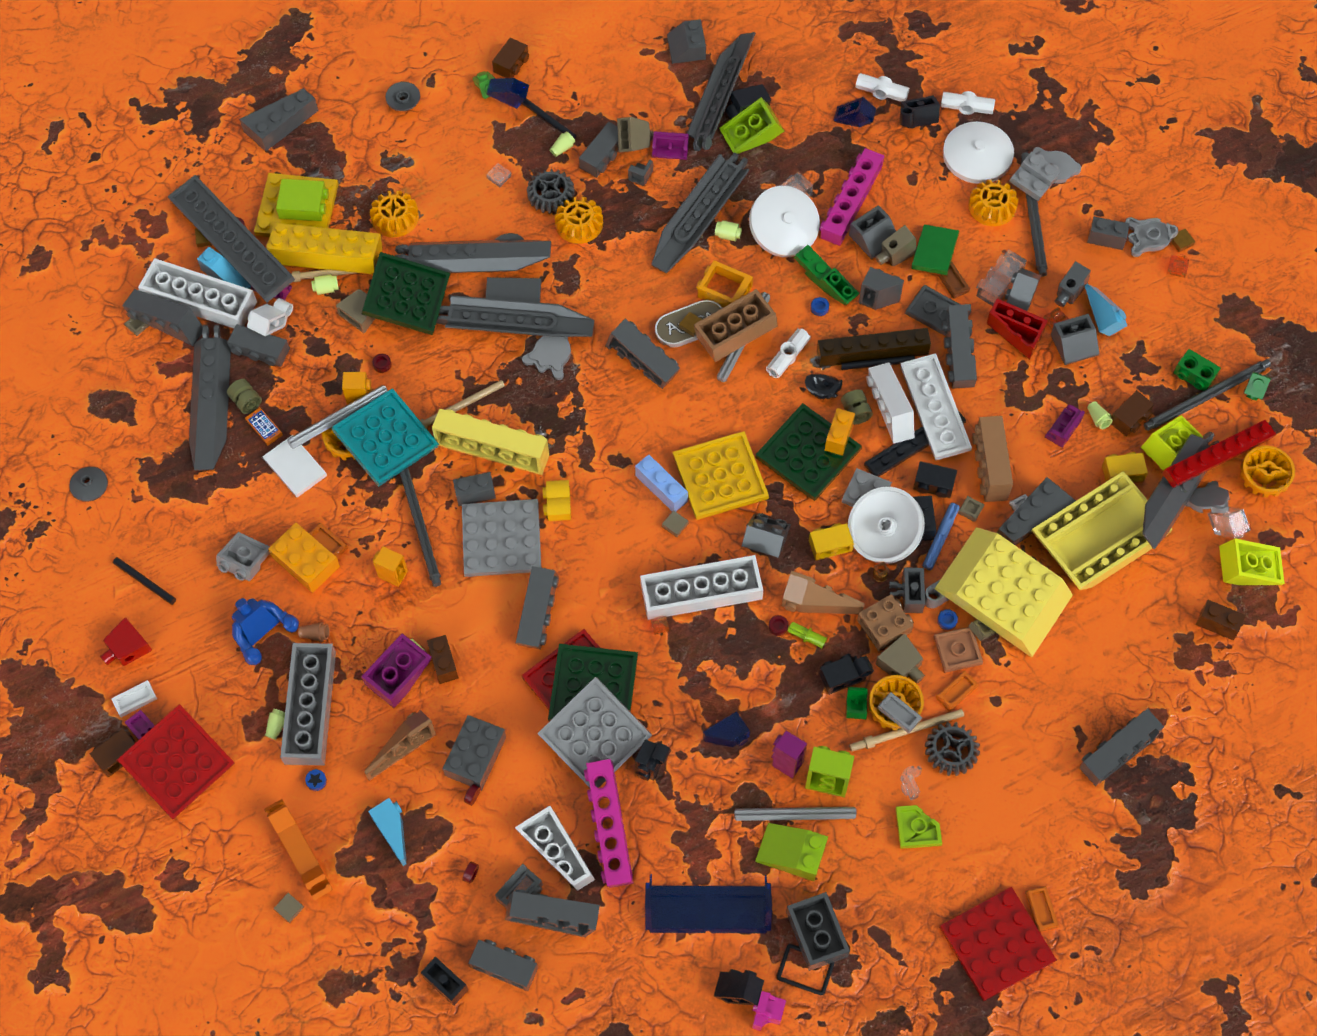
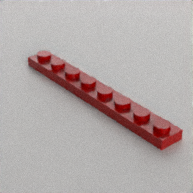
M1263 420L1166 468L1162 474L1172 488H1175L1272 439L1276 433L1268 422Z

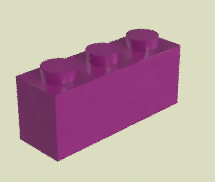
M785 731L783 735L779 734L773 743L772 766L793 779L804 763L807 743L790 732Z

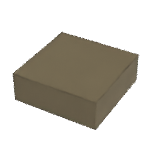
M131 318L124 323L136 336L149 327L148 324Z
M967 496L958 514L975 522L985 504Z
M673 510L662 523V527L678 537L689 524V521Z
M978 619L969 625L980 641L996 633Z
M287 893L274 907V910L290 923L304 906Z

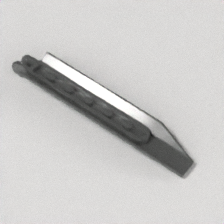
M755 32L741 34L719 55L687 131L689 137L695 139L693 142L695 151H700L702 147L704 150L710 149L712 139L754 39Z
M734 153L729 160H725L721 154L718 155L663 229L651 264L653 267L667 274L694 247L750 171V169H744L748 159L743 158L736 165L735 162L739 154Z
M513 239L414 242L409 246H396L395 251L401 255L395 256L449 273L517 271L550 258L551 241Z
M451 295L450 306H441L439 311L441 316L438 315L436 323L445 325V328L551 337H592L595 320L559 304Z
M219 325L214 326V338H209L208 326H203V338L194 343L189 445L195 471L214 470L227 440L229 401L227 389L229 388L231 351L227 343L228 340L220 338Z
M1210 431L1202 438L1190 434L1170 466L1219 443V441H1214L1208 445L1215 436ZM1206 472L1175 488H1172L1163 476L1145 504L1143 535L1153 549L1169 533Z

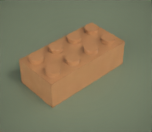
M757 289L694 324L697 339L715 362L778 327L776 313Z
M1003 416L980 417L978 424L975 425V433L972 434L973 445L976 444L977 448L975 450V460L979 461L977 474L978 478H981L982 484H980V494L984 495L985 502L1008 501L1013 486Z

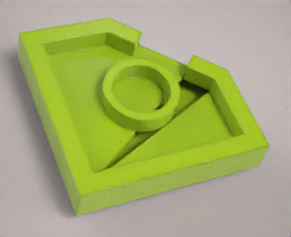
M917 805L898 806L895 808L900 849L942 845L940 823L935 819H931Z

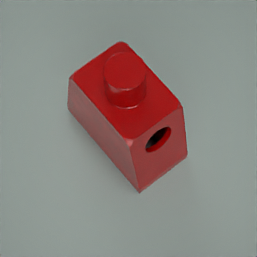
M125 617L104 638L103 641L109 650L100 657L106 665H109L117 658L123 666H126L151 652L152 649Z

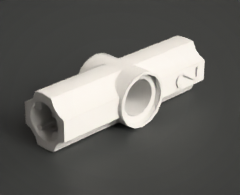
M862 73L858 75L855 86L857 89L871 92L877 99L891 98L901 102L906 101L910 89L909 87L892 83V80L886 76L875 78Z
M966 91L962 94L943 92L941 107L957 109L965 115H970L974 112L993 115L995 99L978 97L971 91Z
M797 328L789 340L781 345L780 351L766 367V371L770 376L780 378L788 366L795 362L796 356L811 338L807 331Z

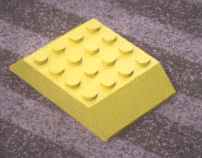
M1124 471L1031 530L1079 590L1094 587L1152 549L1143 535L1145 504L1148 500Z
M977 527L934 588L1030 657H1033L1073 596L1064 580L1000 534Z

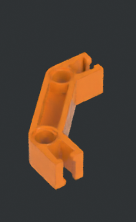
M283 799L265 808L264 811L281 839L312 898L316 900L332 891L331 885Z

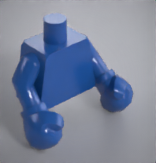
M241 598L235 603L238 610L232 614V637L241 648L240 651L243 654L244 660L249 665H257L262 659L260 651L252 646L280 621L288 632H296L299 628L298 619L281 610L273 602L266 600L256 601L253 598L246 601V599Z

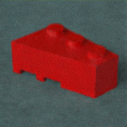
M997 298L989 312L986 324L1030 360L1045 331L1048 320Z

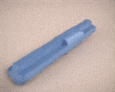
M950 503L923 562L922 566L927 570H932L954 523L960 508L955 503Z

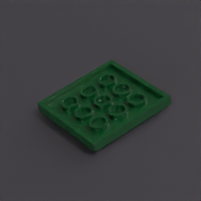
M380 252L361 314L433 335L450 273Z
M802 403L756 453L755 458L815 501L858 454L862 445L849 437L843 456L825 451L826 439L831 423Z
M559 644L548 721L550 722L595 677L631 712L638 652Z

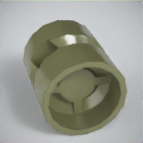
M246 379L236 380L227 389V395L243 414L253 412L261 404V397L253 390Z
M863 390L850 391L841 398L844 409L855 413L853 425L864 423L873 416Z

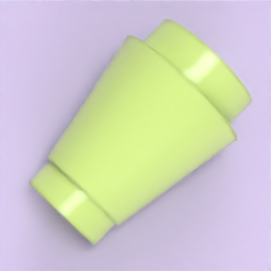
M567 131L564 134L561 133L549 150L557 157L573 147L575 139Z
M1096 401L1088 405L1087 409L1096 427L1105 429L1111 425L1113 420L1110 413Z
M273 709L272 713H269L266 737L274 740L277 739V736H279L284 727L285 712Z

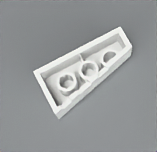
M890 363L868 368L869 376H866L868 386L872 388L873 397L877 401L893 444L915 438L914 411Z
M548 806L515 827L577 891L595 880L551 806Z

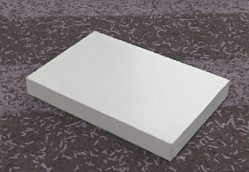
M287 438L262 457L296 498H298L324 479L327 473L302 445L292 449L287 441L289 438Z

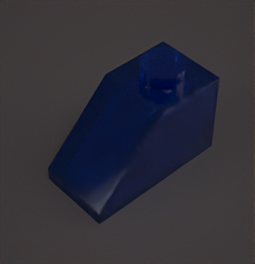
M515 78L490 79L486 94L517 109L525 101L529 85Z
M864 97L837 106L834 121L862 127L873 123L876 108Z
M737 711L703 732V740L705 742L728 747L741 746L749 740L750 736L749 728Z

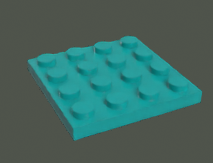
M393 388L332 427L334 434L378 487L439 446V443Z

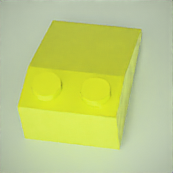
M1180 415L1152 433L1141 446V449L1164 471L1170 467L1190 434L1201 438L1203 436Z
M1236 538L1219 546L1224 583L1234 585L1285 584L1280 547Z

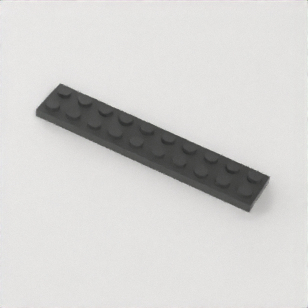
M196 175L168 196L170 201L266 302H269L295 281L290 272Z

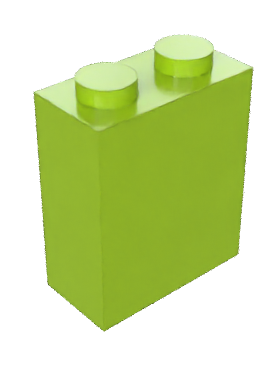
M281 179L276 206L279 219L322 221L323 214H326L325 199L329 197V190L326 189L324 181Z

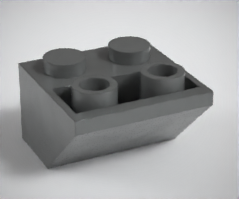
M878 205L850 224L849 236L873 259L882 252L881 243L895 233L896 230L889 215Z
M870 267L861 285L859 304L876 310L900 302L904 280L898 276L887 274L880 269Z
M1089 314L1054 323L1051 337L1064 365L1100 354L1096 328Z
M754 513L746 527L742 547L779 557L791 524L782 519L768 518L763 513Z

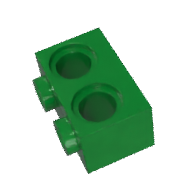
M1188 349L1173 373L1178 378L1192 384L1196 389L1205 391L1213 383L1221 367Z

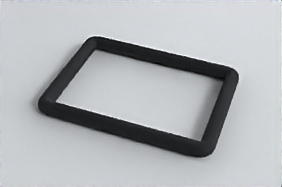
M788 944L777 973V979L809 992L824 995L835 962L829 965L821 991L781 977L790 948L801 952L800 947Z

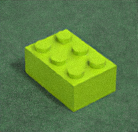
M825 746L814 747L805 789L845 798L854 756L850 755L847 751H831L830 748Z

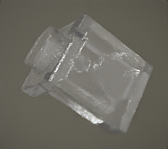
M921 766L907 767L903 770L900 778L902 791L905 796H909L910 800L918 798L920 794L914 777L921 774Z

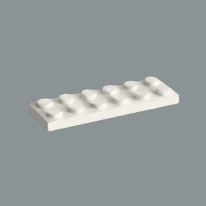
M936 353L900 363L935 461L972 451L971 443Z

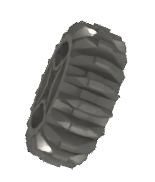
M552 168L550 172L544 169L542 174L537 172V176H532V181H529L527 187V198L531 206H535L536 211L541 209L542 213L548 211L549 214H551V211L557 213L558 206H564L563 201L565 200L572 201V197L575 194L574 184L571 182L570 176L566 177L565 172L560 174L559 169L556 172H553ZM561 187L564 189L563 193L560 192ZM538 190H541L542 194L540 196L537 194Z
M949 721L946 722L945 727L939 724L938 730L932 729V734L927 736L928 741L925 743V747L928 748L925 750V755H930L927 760L928 762H934L933 769L939 766L940 773L946 770L947 776H950L953 771L955 776H958L959 770L965 774L967 769L971 770L973 768L972 763L976 764L978 761L977 756H979L980 751L977 749L980 744L975 742L977 736H970L972 729L966 732L965 724L959 728L957 722L951 726ZM942 738L944 740V747L938 752L936 743ZM950 746H952V748L954 747V748L956 749V751H953V749H952V750H949V747H950ZM967 746L968 756L962 760L961 751ZM944 758H949L953 762L947 761Z

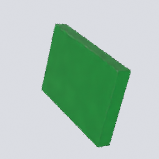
M924 224L912 262V269L947 275L958 240L959 230Z

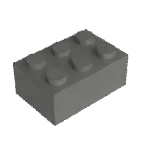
M467 715L443 766L444 775L469 786L475 784L482 791L506 739L505 729Z
M827 892L787 906L786 914L809 971L849 956V947Z

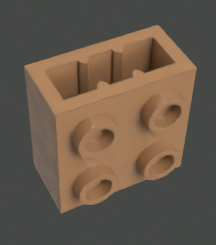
M892 594L858 613V623L878 651L893 644L904 633L906 635L910 634L914 626L911 616L905 614L902 610L901 602L897 598L895 599Z

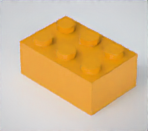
M297 523L292 525L268 548L272 558L312 593L340 567L337 557Z

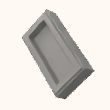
M892 692L887 695L877 708L908 734L922 720L918 713Z

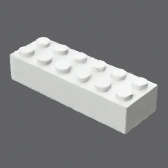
M155 258L138 287L139 291L189 307L197 317L231 328H235L236 324L245 326L248 314L257 303L255 294L251 289Z
M755 555L640 576L647 620L763 599V586Z

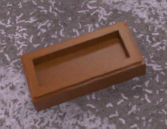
M952 261L947 275L937 274L953 299L970 291L969 286Z

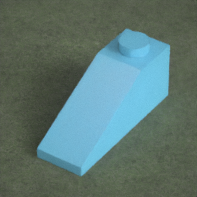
M208 247L197 258L201 270L207 275L251 289L250 284L234 267L211 247Z
M1089 284L1084 285L1100 333L1111 336L1127 327L1126 314L1098 288Z
M388 798L368 812L404 866L407 863L403 820L400 815L403 811L397 802L392 803L390 798Z

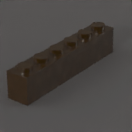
M928 328L818 340L817 357L819 367L841 365V363L911 355L922 356L929 354L931 342Z

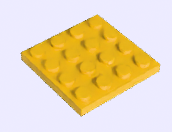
M268 173L254 230L255 236L270 237L274 223L329 228L339 185L338 180ZM281 179L324 181L326 189L329 190V197L325 199L326 214H323L322 221L279 219L276 206Z
M744 431L673 452L684 488L688 491V499L696 520L769 499V494Z

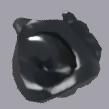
M810 374L805 379L808 391L823 400L825 398L838 397L835 393L841 390L843 382L833 376Z

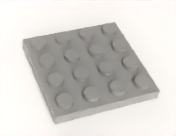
M538 499L462 504L465 577L531 573L532 566L542 568Z
M597 677L585 686L537 733L589 788L590 783L589 781L586 782L584 769H587L586 763L611 759L615 772L642 746L645 739L648 740L652 736L647 728ZM598 779L596 782V787L599 788L606 781V779Z

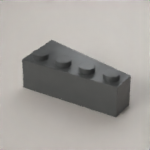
M303 88L239 120L243 132L263 150L267 151L318 112L315 98Z
M134 289L122 305L127 311V316L131 319L140 320L191 346H194V343L197 342L202 334L203 326L189 307Z
M971 304L949 305L945 319L941 322L942 332H945L946 336L943 340L944 348H947L948 352L946 354V365L950 367L948 382L952 383V389L975 387L977 381L975 355H971L974 352V338H970L973 325L972 320H968Z
M626 318L611 332L605 345L608 349L613 347L617 350V355L620 358L626 357L629 359L631 366L636 370H644V375L662 389L676 376L680 369L674 359L669 358L661 347L654 345L648 335L642 334L637 329V326Z
M1046 477L998 529L997 533L1012 544L1017 545L1033 534L1031 530L1076 500Z
M535 566L531 568L516 644L519 646L541 650L542 645L546 644L547 634L545 632L547 626L550 625L551 607L554 606L555 591L559 583V576L555 570Z
M1148 708L1139 716L1131 719L1122 730H1117L1109 741L1105 740L1098 745L1097 751L1093 754L1089 752L1081 759L1083 761L1080 766L1081 771L1095 786L1156 740L1164 726Z
M516 890L509 895L505 920L587 937L596 930L600 905L553 898L543 894H528V891Z

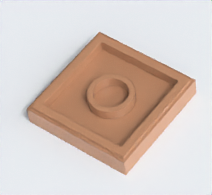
M970 627L934 635V641L944 673L983 665L975 634Z

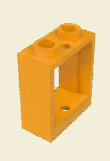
M714 260L711 266H707L703 280L700 279L697 283L698 298L714 301L724 308L750 292L753 286V277ZM715 273L741 284L733 298L707 288Z

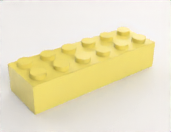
M439 409L432 426L434 438L441 447L536 474H543L549 458L548 440L542 435H532L521 429H511L504 424H493L486 419L479 420L468 414L461 415L450 409Z

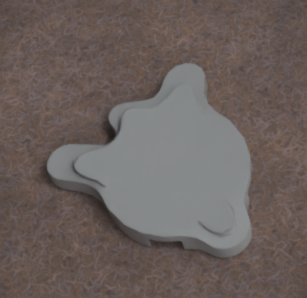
M1036 147L1033 150L1035 154L1040 153L1048 163H1055L1061 172L1054 183H1064L1070 177L1072 178L1081 172V165L1075 162L1067 153L1045 151L1040 147Z
M1128 217L1125 223H1130L1129 229L1134 231V233L1128 235V241L1133 244L1131 255L1134 257H1139L1144 252L1162 250L1178 235L1177 226L1165 224L1159 218L1137 220Z
M542 336L536 342L534 349L522 357L523 364L527 366L535 365L540 373L550 369L554 379L562 380L564 377L563 367L571 356L568 337Z
M1212 481L1203 488L1195 489L1185 506L1191 507L1199 513H1203L1202 509H1211L1212 513H1225L1229 510L1228 500H1230L1226 489L1219 487L1218 482Z

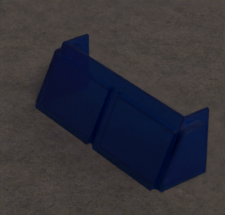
M650 874V882H646L645 930H649L650 933H706V931L711 933H767V931H771L772 895L771 883H767V875L764 878V886H652V874Z

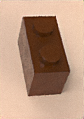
M510 37L492 61L493 72L511 80L514 75L519 73L523 63H526L529 59L528 45Z
M1136 390L1112 414L1113 422L1111 425L1126 437L1131 432L1135 433L1141 426L1140 423L1143 420L1147 421L1153 414L1151 410L1154 403Z
M1207 600L1196 625L1234 640L1240 631L1245 615Z
M446 635L427 640L439 683L442 684L458 679Z
M121 729L114 732L106 742L98 744L90 755L107 777H110L123 767L117 759L135 743L125 730Z

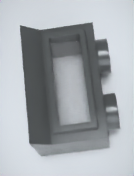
M522 864L495 896L497 901L507 909L508 898L513 891L525 890L528 891V894H540L543 890V883L540 878Z

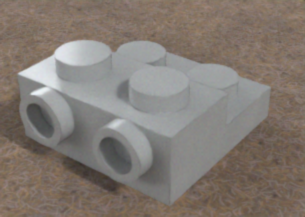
M1031 152L1010 178L1009 182L1039 201L1057 180L1061 171L1055 163L1045 161L1040 153L1035 154Z
M238 532L216 555V566L223 573H233L238 580L243 581L245 579L251 581L259 572L260 564L270 554L268 550L270 546Z

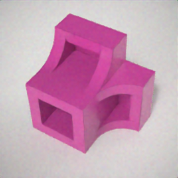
M761 991L758 1006L754 1005L752 1010L756 1012L752 1029L761 1031L762 1027L767 1023L780 1025L786 1000Z

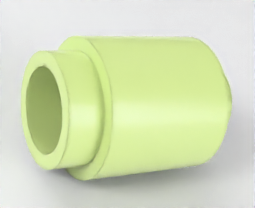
M724 220L722 222L718 221L715 235L721 239L736 242L737 238L740 239L742 228H739L740 225L738 223Z
M336 275L314 277L315 281H311L313 292L317 291V295L335 292L334 290H339Z

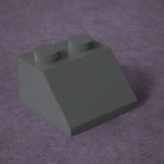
M701 19L684 21L667 34L672 64L706 60V44Z

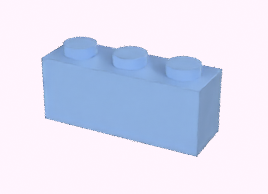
M647 455L635 465V476L672 512L673 510L675 512L688 502V491L650 455Z

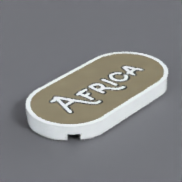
M702 300L667 313L656 322V338L661 344L669 345V347L673 348L698 340L696 335L693 337L680 329L679 323L689 312L703 320L722 309V307L714 301Z

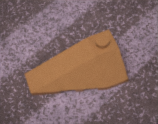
M791 571L782 599V606L786 610L801 613L858 614L863 611L864 603L844 593L838 595L832 590V587L828 585L821 587L815 584V579Z
M421 710L417 713H411L366 768L364 773L369 781L436 736L432 721Z

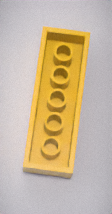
M274 223L266 249L282 265L374 274L379 254L382 252V241L380 233Z

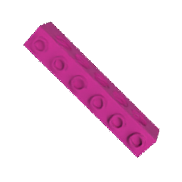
M867 148L864 149L862 154H858L855 162L856 166L851 167L848 174L849 179L844 180L841 187L842 192L836 195L835 205L829 208L828 218L826 221L823 220L820 225L821 239L841 246L850 229V224L858 214L883 166L884 155Z
M606 759L586 763L587 769H584L586 782L589 781L590 789L587 790L589 802L593 801L594 809L591 810L592 821L597 824V830H594L596 843L600 842L601 850L598 851L599 862L603 863L604 871H601L603 884L607 883L609 888L633 884L613 761ZM600 778H605V786L602 788H597V780ZM603 798H608L610 801L607 808H600L599 806ZM607 818L613 820V825L609 829L603 828V822ZM609 839H616L617 844L614 849H607L606 843ZM618 859L620 861L619 868L611 870L610 862Z

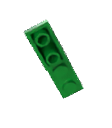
M809 245L805 246L795 255L794 259L806 270L805 274L835 300L847 305L860 294L835 267L831 269Z

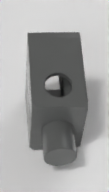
M1075 261L1058 286V297L1055 299V303L1060 307H1064L1067 302L1073 304L1085 289L1084 285L1088 284L1091 270Z

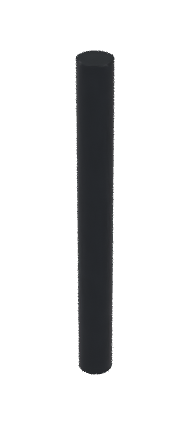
M522 98L521 103L563 134L567 131L574 139L577 135L527 98Z
M915 356L841 363V370L868 368L885 363L896 365L914 360Z
M116 557L113 560V564L171 605L176 602L175 597L120 558Z

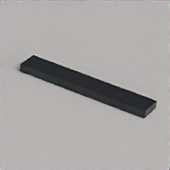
M959 412L963 424L966 423V419ZM923 427L914 432L915 438L895 443L866 461L864 466L871 474L879 477L928 447L929 442Z

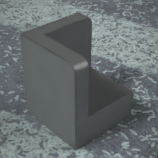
M649 160L646 166L637 163L636 166L631 165L628 169V180L645 186L653 172V161Z

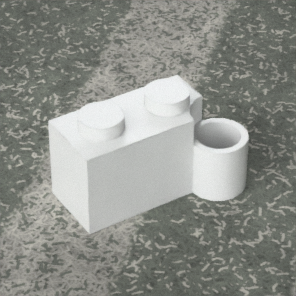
M278 298L273 306L269 304L260 306L248 314L247 327L264 336L280 330L286 326L287 318L293 311V304Z

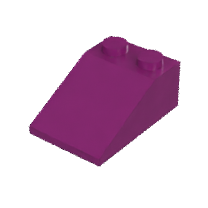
M402 633L361 677L369 689L391 707L395 708L408 694L432 657Z

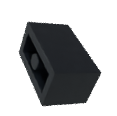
M920 461L913 489L920 493L935 494L940 498H950L957 470Z
M436 957L421 971L423 978L453 1006L468 991L467 985Z
M730 969L729 972H720L714 997L728 1004L758 1006L764 980L756 977L757 973L745 970L744 973Z

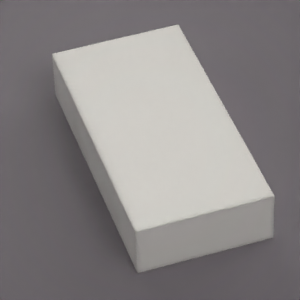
M147 680L111 699L119 716L123 717L157 700V697L150 682Z

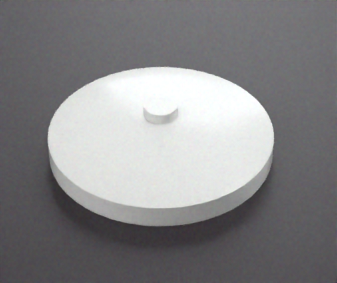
M968 122L959 125L948 134L943 147V159L951 173L961 180L975 184L980 182L985 184L988 179H991L993 182L1003 177L1010 169L1014 157L1013 144L1008 135L1000 128L985 122Z
M775 186L764 191L754 201L750 210L749 225L755 241L765 251L779 257H793L805 246H811L815 242L819 233L820 219L815 204L804 192L790 186Z
M880 487L864 494L853 506L848 519V528L854 543L853 547L866 559L880 564L895 563L909 556L919 545L925 526L924 515L918 502L904 490L895 487Z

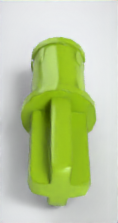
M792 622L788 628L789 633L803 639V642H810L821 649L827 640V637L812 631V628L807 629L795 622Z

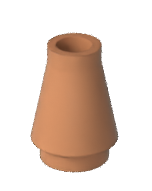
M323 622L300 626L298 634L300 638L323 642L329 637V626Z

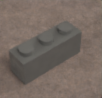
M608 122L579 157L580 169L597 178L600 173L606 170L609 162L616 158L619 151L618 127Z
M236 324L227 342L233 354L238 356L244 355L254 361L260 360L270 366L276 365L281 367L290 350L286 339L270 334L264 336Z
M485 939V941L478 940L468 963L470 968L529 991L538 970L535 959L527 955L523 957L515 955L516 952L507 947H504V950L498 948L495 942Z

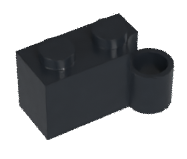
M763 84L732 91L730 100L733 104L729 105L725 112L731 120L761 97L770 106L771 98Z
M934 95L902 101L899 123L907 128L938 123L940 104Z
M932 496L913 497L922 509L925 522L924 533L917 548L921 546L922 541L934 540L936 534Z
M846 654L835 662H825L820 667L819 675L830 695L865 681L866 676L872 674L874 670L867 656L857 659L856 656L852 657L851 654Z
M645 739L635 759V773L638 774L637 776L643 780L648 781L651 779L654 781L661 765H665L671 749L664 744H655Z

